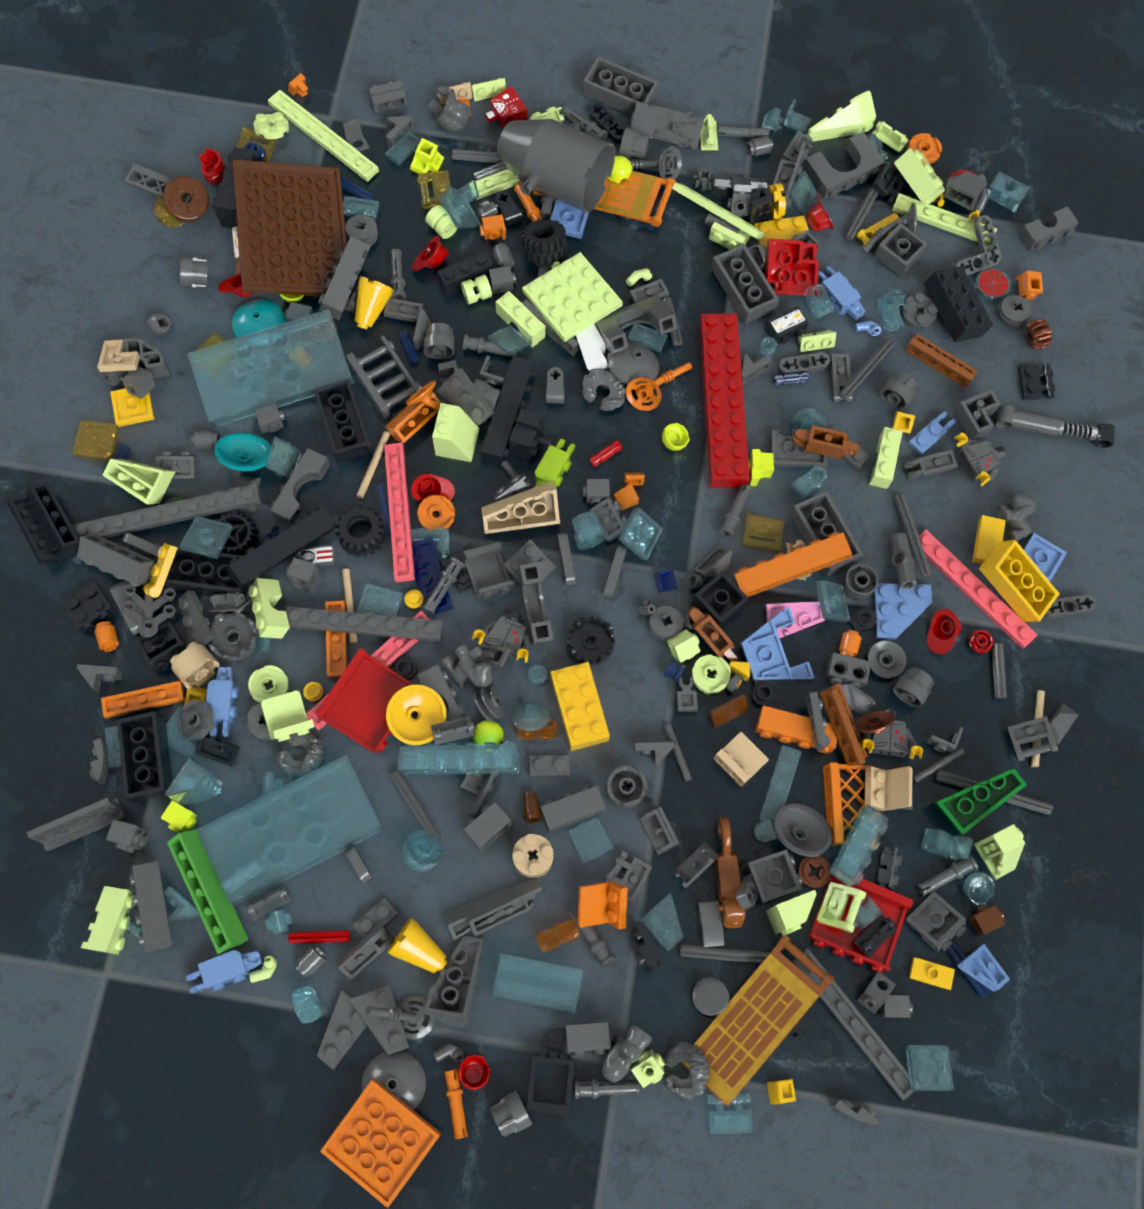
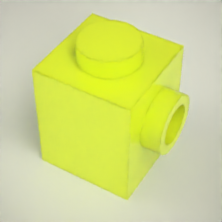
M171 801L161 819L170 823L168 828L179 833L180 830L183 832L191 830L196 823L195 818L197 815L178 803Z

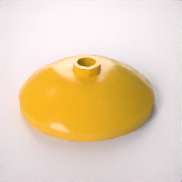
M423 685L406 686L397 691L388 703L386 709L387 725L391 733L403 743L410 745L426 744L434 740L431 725L446 722V707L440 695L433 689ZM413 711H416L418 713L416 719H413L411 717V713Z

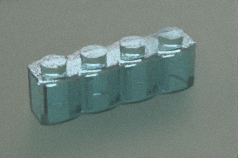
M870 805L862 808L829 873L849 887L859 884L864 877V868L868 867L872 861V851L874 852L880 845V835L882 836L888 829L887 822L889 818Z

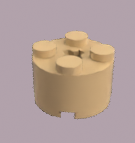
M196 642L190 643L184 651L173 656L170 660L172 671L188 689H193L191 687L193 685L200 687L207 683L216 674L214 669L216 667L219 668L218 661L208 649Z
M528 834L519 839L515 844L512 853L513 864L516 870L526 878L541 877L552 866V846L544 837ZM529 853H537V860H529Z

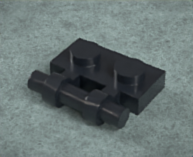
M892 158L886 160L872 184L882 197L887 196L886 203L888 205H892L896 201L898 193L904 188L906 181L903 175L899 176L901 172L895 166Z
M1049 363L1042 365L1043 371H1039L1038 364H1020L1018 372L1022 400H1040L1043 397L1042 393H1046L1048 399L1055 397L1054 391L1056 389L1055 384L1052 382L1053 370L1050 369ZM1040 379L1045 380V385H1041Z

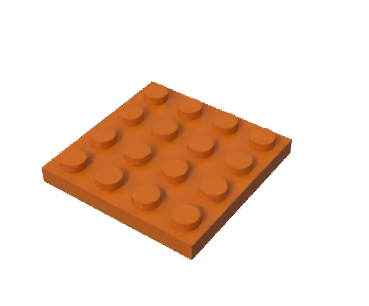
M373 1078L320 1152L388 1208L442 1133Z

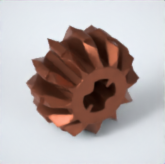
M1035 319L1028 322L1025 334L1029 346L1033 350L1044 349L1050 346L1052 333L1049 323L1045 319Z

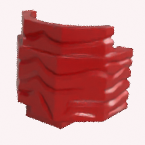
M206 148L205 153L199 154L203 165L201 172L205 181L214 185L222 182L223 170L226 167L221 155L216 150Z

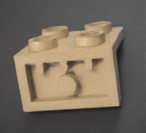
M742 732L713 758L741 787L769 760Z
M872 766L866 767L865 807L886 811L912 806V767L906 766L891 770H882Z

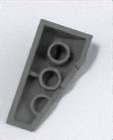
M463 936L451 955L447 966L441 971L437 982L429 990L424 1013L447 1025L468 1028L484 939Z

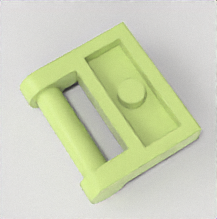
M830 882L817 921L853 933L855 927L853 924L861 901L865 899L866 893L859 889ZM849 896H854L845 922L841 921Z

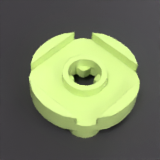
M280 112L266 115L257 114L254 121V131L258 136L259 133L264 135L266 139H278L284 136V132H289L288 120Z
M705 655L695 662L691 674L694 685L705 694H715L727 687L730 681L731 669L723 658ZM707 670L716 672L714 679L707 677Z
M268 665L253 672L249 679L248 687L255 701L261 703L263 700L288 693L289 680L280 668ZM272 681L273 688L266 690L264 684Z

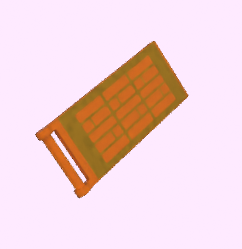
M632 171L629 178L622 179L620 183L610 181L607 178L604 187L607 188L594 209L647 222L659 227L662 223L661 218L672 187L676 181L671 178L664 179ZM661 185H664L665 190L656 214L651 217L650 214ZM533 191V194L544 196L541 193Z

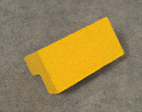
M985 515L980 517L972 562L982 565L996 545L1003 541L1006 520Z

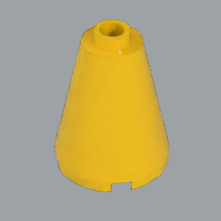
M359 277L354 318L358 327L367 330L368 327L371 328L392 296L394 289L377 281H368V278Z
M413 918L407 921L400 934L395 937L387 950V953L391 956L432 973L436 971L441 972L447 963L444 952Z

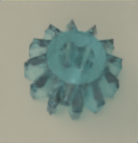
M311 985L298 988L292 993L295 1013L303 1024L316 1021L322 1016L319 996H317L316 990Z

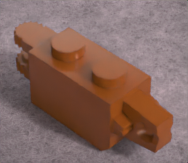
M814 425L811 426L810 430H795L792 438L794 445L805 447L806 452L837 459L847 455L856 456L860 446L850 442L845 432Z
M694 606L690 607L687 614L694 622L691 626L717 656L721 658L725 656L730 662L735 661L737 657L731 651L734 646L729 637L709 614H703Z

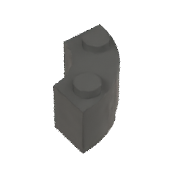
M134 338L123 339L125 352H138L140 356L138 366L148 369L153 374V378L170 375L168 366L156 348L144 340Z

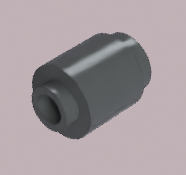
M768 136L751 139L746 145L748 155L756 157L770 153L771 149H773L772 139H769Z
M500 243L493 248V256L497 267L510 266V269H512L515 262L509 247L504 243Z
M195 430L194 434L191 435V444L196 449H215V445L220 439V434L214 430Z
M318 945L316 947L310 946L297 960L298 963L295 965V968L306 978L309 975H313L326 961L324 957L326 955L325 951Z

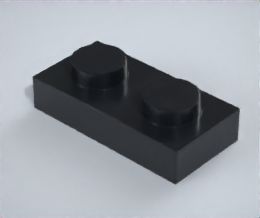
M206 735L199 740L195 754L233 767L236 764L240 746Z

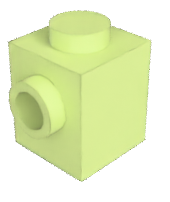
M684 630L666 640L672 656L679 662L691 659L695 654L701 652L698 646L700 643L698 637L695 634H691L688 630Z

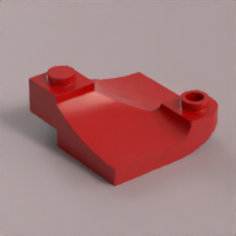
M773 238L767 240V260L764 276L769 284L773 285V290L777 296L817 297L819 261L816 260L817 244Z

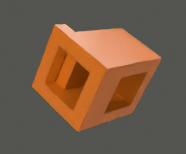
M503 215L482 218V225L479 226L481 236H484L485 240L497 239L499 237H502L503 240L506 239Z
M1025 271L1016 277V281L1019 284V296H1024L1026 300H1033L1036 296L1043 293L1042 273Z

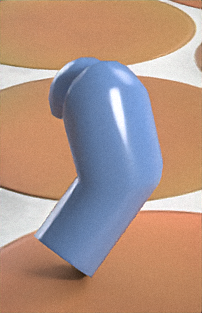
M873 321L854 324L856 332L866 331L872 336H877L881 333V327Z

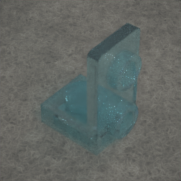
M417 528L411 530L412 540H438V551H441L442 558L450 555L449 530L445 528H435L434 530Z

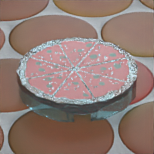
M987 268L977 275L974 286L975 291L982 295L983 299L999 301L1008 294L1011 283L1006 273L1000 269Z

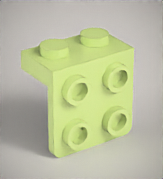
M714 222L709 239L731 250L742 244L746 245L751 235L741 229L737 234Z
M293 691L261 701V708L271 740L278 739V742L290 739V734L296 732L298 736L310 733L309 729L314 727L312 719H307L299 691Z

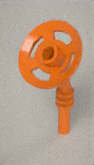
M688 362L674 370H668V372L662 373L654 381L645 377L634 378L626 388L628 401L633 407L642 411L655 409L661 401V391L658 386L663 383L666 384L674 380L676 376L692 369V365ZM654 388L656 389L657 396L654 395ZM632 389L636 390L637 400L632 395ZM653 401V403H652V404H649V405H644V404H642V402H643V403H648V402Z
M433 380L419 389L406 401V404L412 405L421 401L422 404L439 410L441 403L432 400L430 396L436 381Z

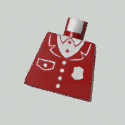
M512 86L490 100L491 111L485 113L488 123L497 120L502 128L510 121L528 120V109Z

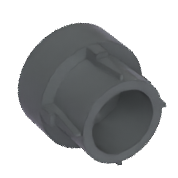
M626 127L619 156H624L627 159L632 157L645 159L650 136L640 134L638 129Z
M181 255L180 287H206L207 260Z
M444 323L429 325L426 331V338H424V354L432 359L452 357L455 353L453 328Z
M896 372L882 387L879 395L888 406L897 410H904L914 397L913 394L916 391L917 382L908 373Z
M476 379L474 386L494 412L501 390L491 387L489 382Z
M854 565L846 573L842 588H844L845 594L851 599L858 601L867 598L878 586V575L868 565ZM857 580L863 582L864 585L859 584Z
M912 667L906 671L904 676L899 678L893 688V692L906 704L920 708L931 693L934 682L932 677L925 671Z
M517 1090L504 1096V1098L499 1100L500 1102L490 1107L493 1118L504 1137L533 1125Z

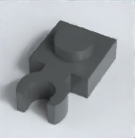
M680 678L678 686L682 691H677L676 693L677 712H697V691H691L694 684L693 678L689 679V685H684L682 678Z

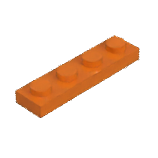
M345 600L325 602V610L346 612ZM326 631L328 678L341 677L347 668L346 633Z
M181 681L101 698L103 717L105 719L185 701Z

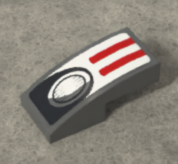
M334 545L303 549L296 554V558L314 563L316 566L335 565Z

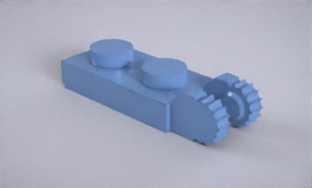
M945 411L936 419H933L909 441L908 444L920 456L947 433V430L955 424L956 421L954 419L950 420L944 427L939 424L946 418L947 413Z

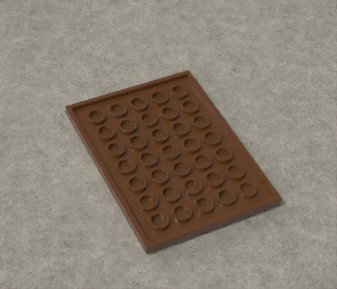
M233 159L232 171L242 293L321 296L322 293L326 294L327 289H324L328 279L332 280L333 275H331L334 265H338L340 262L337 260L340 251H344L347 246L339 168Z

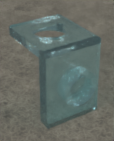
M794 99L787 111L784 125L805 133L812 119L794 112L796 104Z
M473 180L458 190L448 185L445 186L448 201L459 207H463L479 197L476 182ZM451 192L454 194L456 200L453 199V197L451 196Z

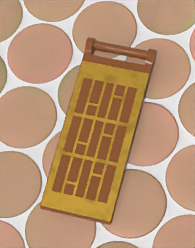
M786 935L782 937L776 947L729 1001L727 1008L718 1014L693 1044L698 1045L699 1050H703L706 1061L709 1062L710 1077L708 1078L706 1088L725 1106H729L835 979V977L824 972L790 942L791 939ZM784 948L822 980L820 986L780 952ZM681 1062L690 1071V1065L686 1062Z

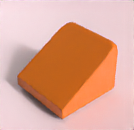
M642 472L624 473L625 485H643L645 475Z
M632 484L627 485L614 494L615 499L622 507L621 511L635 506L639 502Z

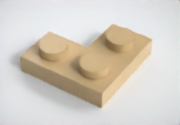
M123 340L104 341L97 367L100 372L137 370L140 356L138 352H123Z

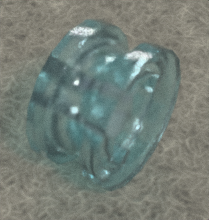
M765 337L761 341L759 349L764 355H772L775 352L777 343L772 337Z

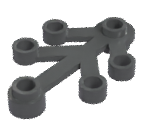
M127 584L124 586L122 593L133 602H124L122 612L138 623V631L143 637H152L157 633L160 623L174 616L175 608L172 605H166L162 613L153 618V612L165 603L173 601L176 592L171 588H167L164 590L163 595L154 602L153 597L145 593L144 601L135 593V587ZM135 604L144 612V618L134 610Z

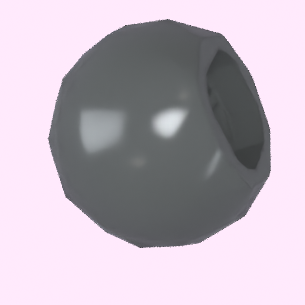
M155 312L148 319V327L154 334L164 335L171 328V320L165 313Z

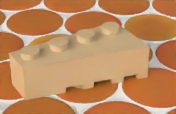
M554 480L481 507L485 534L560 524L557 489Z

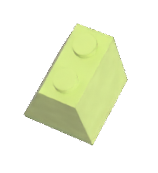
M440 404L432 436L435 455L472 462L479 427L459 406Z

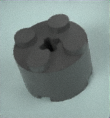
M631 766L616 768L610 774L606 784V796L609 802L617 809L622 810L637 807L644 799L647 791V781L644 774ZM624 784H626L627 787H631L628 792L626 790H622Z

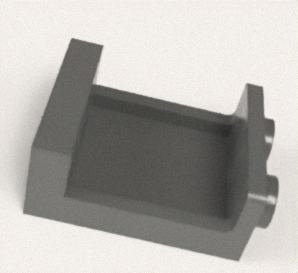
M500 542L463 552L461 560L465 564V571L476 599L483 598L485 600L493 597V594L509 593L515 584L514 580H510L507 570L502 566L504 562L500 554L502 550Z

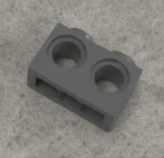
M293 558L292 563H289L286 569V574L293 588L315 594L321 580V574L316 564Z
M833 652L829 657L825 679L830 680L832 684L840 683L849 685L852 689H863L868 682L871 662ZM835 666L841 668V674L834 670ZM853 671L859 672L861 678H856Z

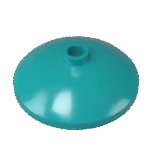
M252 299L240 305L232 317V330L236 338L246 346L253 348L267 347L278 341L283 335L286 328L285 314L281 307L271 300Z
M233 433L217 441L214 453L217 460L227 468L249 472L258 470L270 462L272 448L265 439L257 435Z

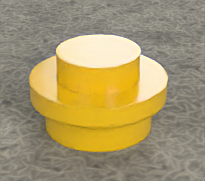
M410 590L406 593L404 601L409 608L416 609L423 604L424 598L420 591Z
M310 682L304 687L303 694L307 700L317 701L323 696V687L318 682Z

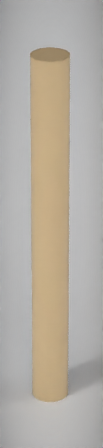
M384 431L356 495L360 499L364 498L384 451V445L387 444L390 433Z
M343 569L346 612L354 613L350 569ZM349 633L350 643H357V634Z
M1038 690L1036 695L1035 719L1043 717L1045 691ZM1041 740L1034 741L1032 748L1040 746ZM1040 754L1031 756V767H1039Z

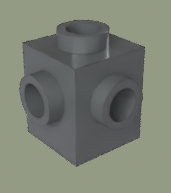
M732 191V198H728L727 205L730 212L739 218L744 217V215L748 216L750 204L753 201L750 200L751 193L746 192L745 195L736 194V191Z

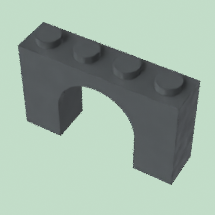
M864 132L850 137L846 146L847 152L857 166L853 171L841 172L835 170L827 162L821 151L807 157L803 170L823 199L834 197L839 192L849 190L852 186L858 183L862 184L867 179L877 177L885 161Z
M658 295L613 311L594 323L611 354L628 348L626 334L623 329L630 325L649 324L660 335L677 329L675 313Z
M540 563L520 565L518 571L532 645L550 642L554 639L551 622L547 618L543 599V579Z

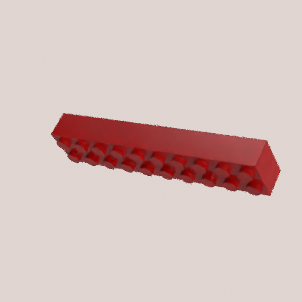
M737 313L701 314L699 335L709 487L740 488V485L744 484V488H746L750 477Z

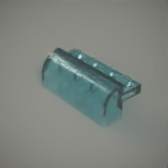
M500 954L492 997L575 1014L583 970Z

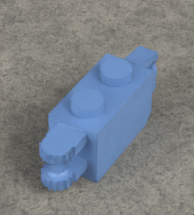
M831 266L824 268L825 274L819 271L818 280L821 283L819 292L836 312L841 315L848 313L855 320L862 317L865 310L859 302L861 296L858 290L851 286L848 279L840 272L836 273Z
M219 667L216 680L208 683L206 703H209L212 707L213 722L215 724L213 731L210 732L212 737H216L218 723H223V737H228L230 723H233V718H236L237 707L234 705L235 698H238L239 689L233 682L231 667Z
M233 950L198 964L199 971L187 975L186 979L187 981H193L202 976L203 983L190 988V993L193 994L204 989H212L214 992L225 988V983L233 981L234 984L245 980V976L250 973V970L263 964L260 952L255 951L244 954Z

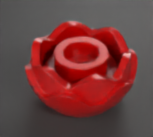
M975 630L969 637V645L977 653L990 651L994 642L992 636L985 630Z

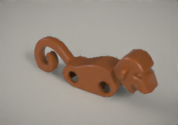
M724 816L718 819L719 838L722 840V853H716L719 857L715 860L718 897L722 904L717 906V910L722 911L723 925L726 928H740L744 923L745 910L747 909L740 907L736 897L741 880L736 852H731L729 819Z

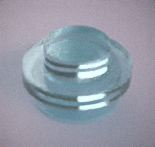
M534 665L528 671V678L534 684H542L547 679V670L541 665Z

